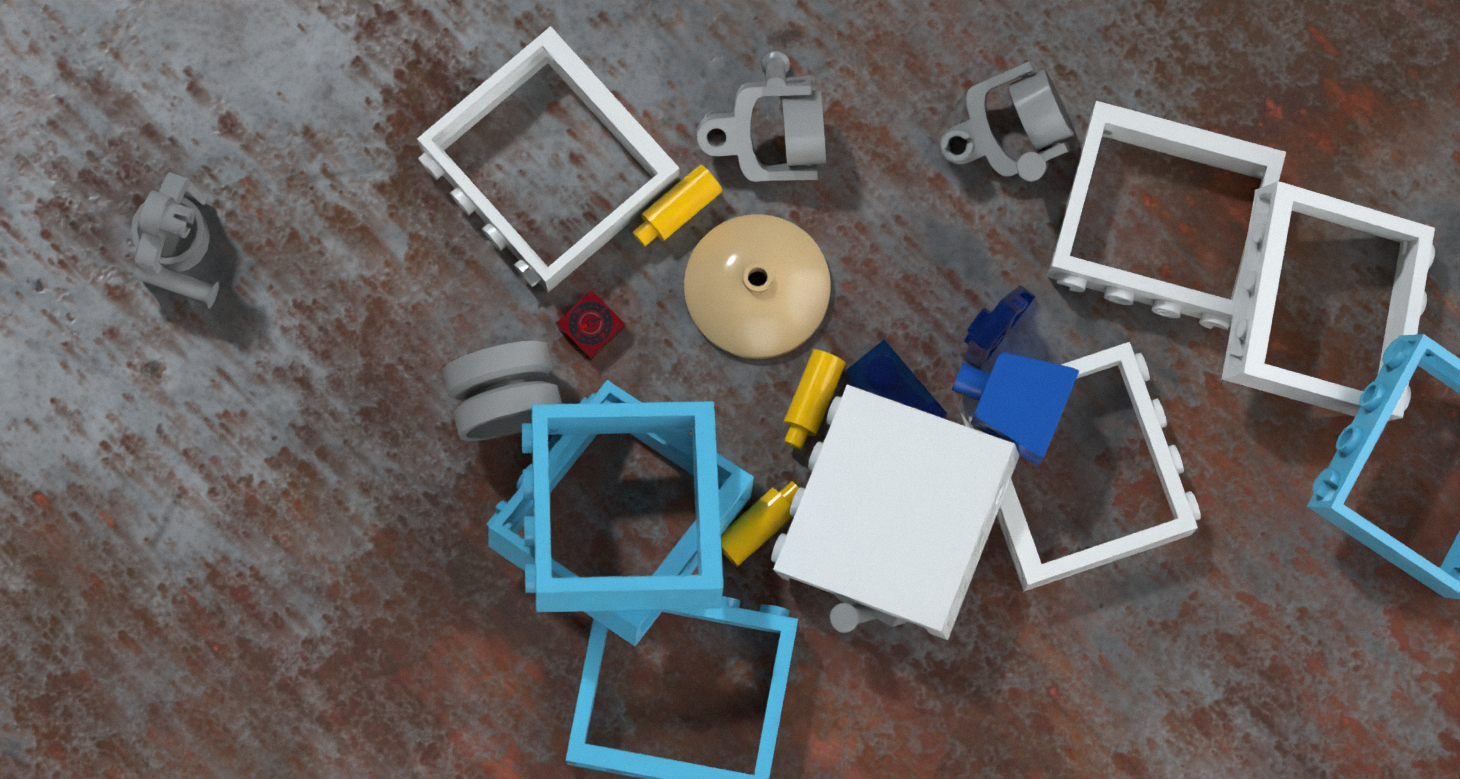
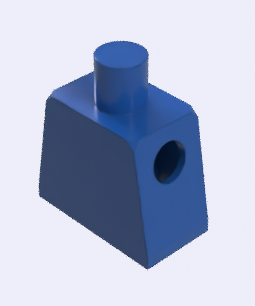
M1000 352L991 374L962 363L952 391L979 401L971 420V424L983 433L1014 443L1020 456L1040 466L1080 370Z

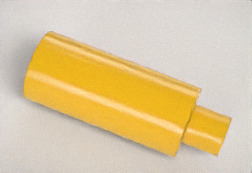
M700 164L641 214L644 222L632 234L643 247L647 246L656 237L661 241H665L722 193V187L715 177Z
M816 349L812 351L783 421L789 427L784 440L785 444L802 450L807 436L817 435L846 365L845 361L825 351Z
M791 481L780 492L772 487L721 535V552L736 567L793 518L790 515V508L793 498L799 489L794 482Z

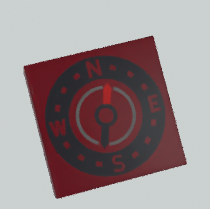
M592 290L556 322V326L590 360L626 327L625 323Z

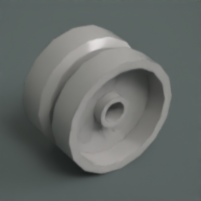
M520 341L482 349L462 356L448 363L442 369L449 397L463 401L453 411L460 440H488L521 433L522 423H531L532 404H562L558 385L543 381L553 372L546 342Z

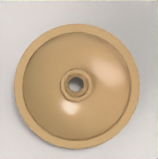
M752 214L727 220L709 231L701 239L692 252L687 264L684 278V294L687 309L693 323L710 343L726 353L741 358L767 359L781 356L798 348L813 335L827 311L831 281L823 253L804 230L779 217ZM753 272H762L767 277V281L762 286H754L749 282L748 277Z

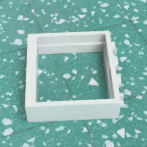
M551 26L417 138L423 153L418 159L425 169L436 180L442 175L455 188L450 195L457 205L468 216L475 211L487 224L482 228V231L499 251H502L507 246L519 260L514 264V267L525 281L532 287L539 282L547 292H550L680 180L679 167ZM547 63L652 177L650 181L549 267L444 151Z
M1096 101L1090 116L1047 277L1057 279V284L1070 287V291L1084 292L1086 288L1104 292L1105 299L1117 304L1132 305L1133 301L1152 305L1151 310L1161 316L1180 318L1181 314L1199 318V324L1206 328L1212 329L1215 326L1228 330L1232 323L1245 246L1231 300L1070 256L1101 138L1104 136L1262 179L1260 188L1279 181L1286 152Z
M1279 181L1256 189L1222 380L1356 416L1361 407L1359 400L1363 391L1264 364L1291 211L1400 242L1378 373L1384 364L1382 361L1383 354L1391 342L1397 339L1399 335H1416L1418 332L1420 316L1423 314L1427 304V294L1424 291L1427 272L1435 256V248L1432 244L1435 228ZM1409 383L1388 421L1403 418L1404 411L1408 407L1411 398Z
M1130 342L1061 365L1080 370L1077 378L1118 365L1174 520L1041 564L1013 482L1010 479L996 516L1023 592L1190 536L1198 528L1196 520L1201 519L1198 503L1192 491L1186 493L1178 475L1184 472L1180 454L1175 445H1167L1162 428L1167 426L1163 408L1157 398L1151 400L1145 382L1150 380L1147 364L1141 353L1134 354ZM967 396L961 397L958 409L964 426L980 431L971 424L979 401Z

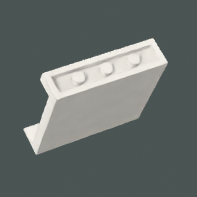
M847 385L843 396H836L831 403L827 415V424L831 426L824 443L817 442L811 453L808 469L812 473L806 488L800 487L793 498L790 515L794 518L787 535L782 533L775 543L771 558L772 562H775L773 570L784 580L789 581L792 578L924 627L930 634L948 640L1020 454L1016 445L1012 442Z

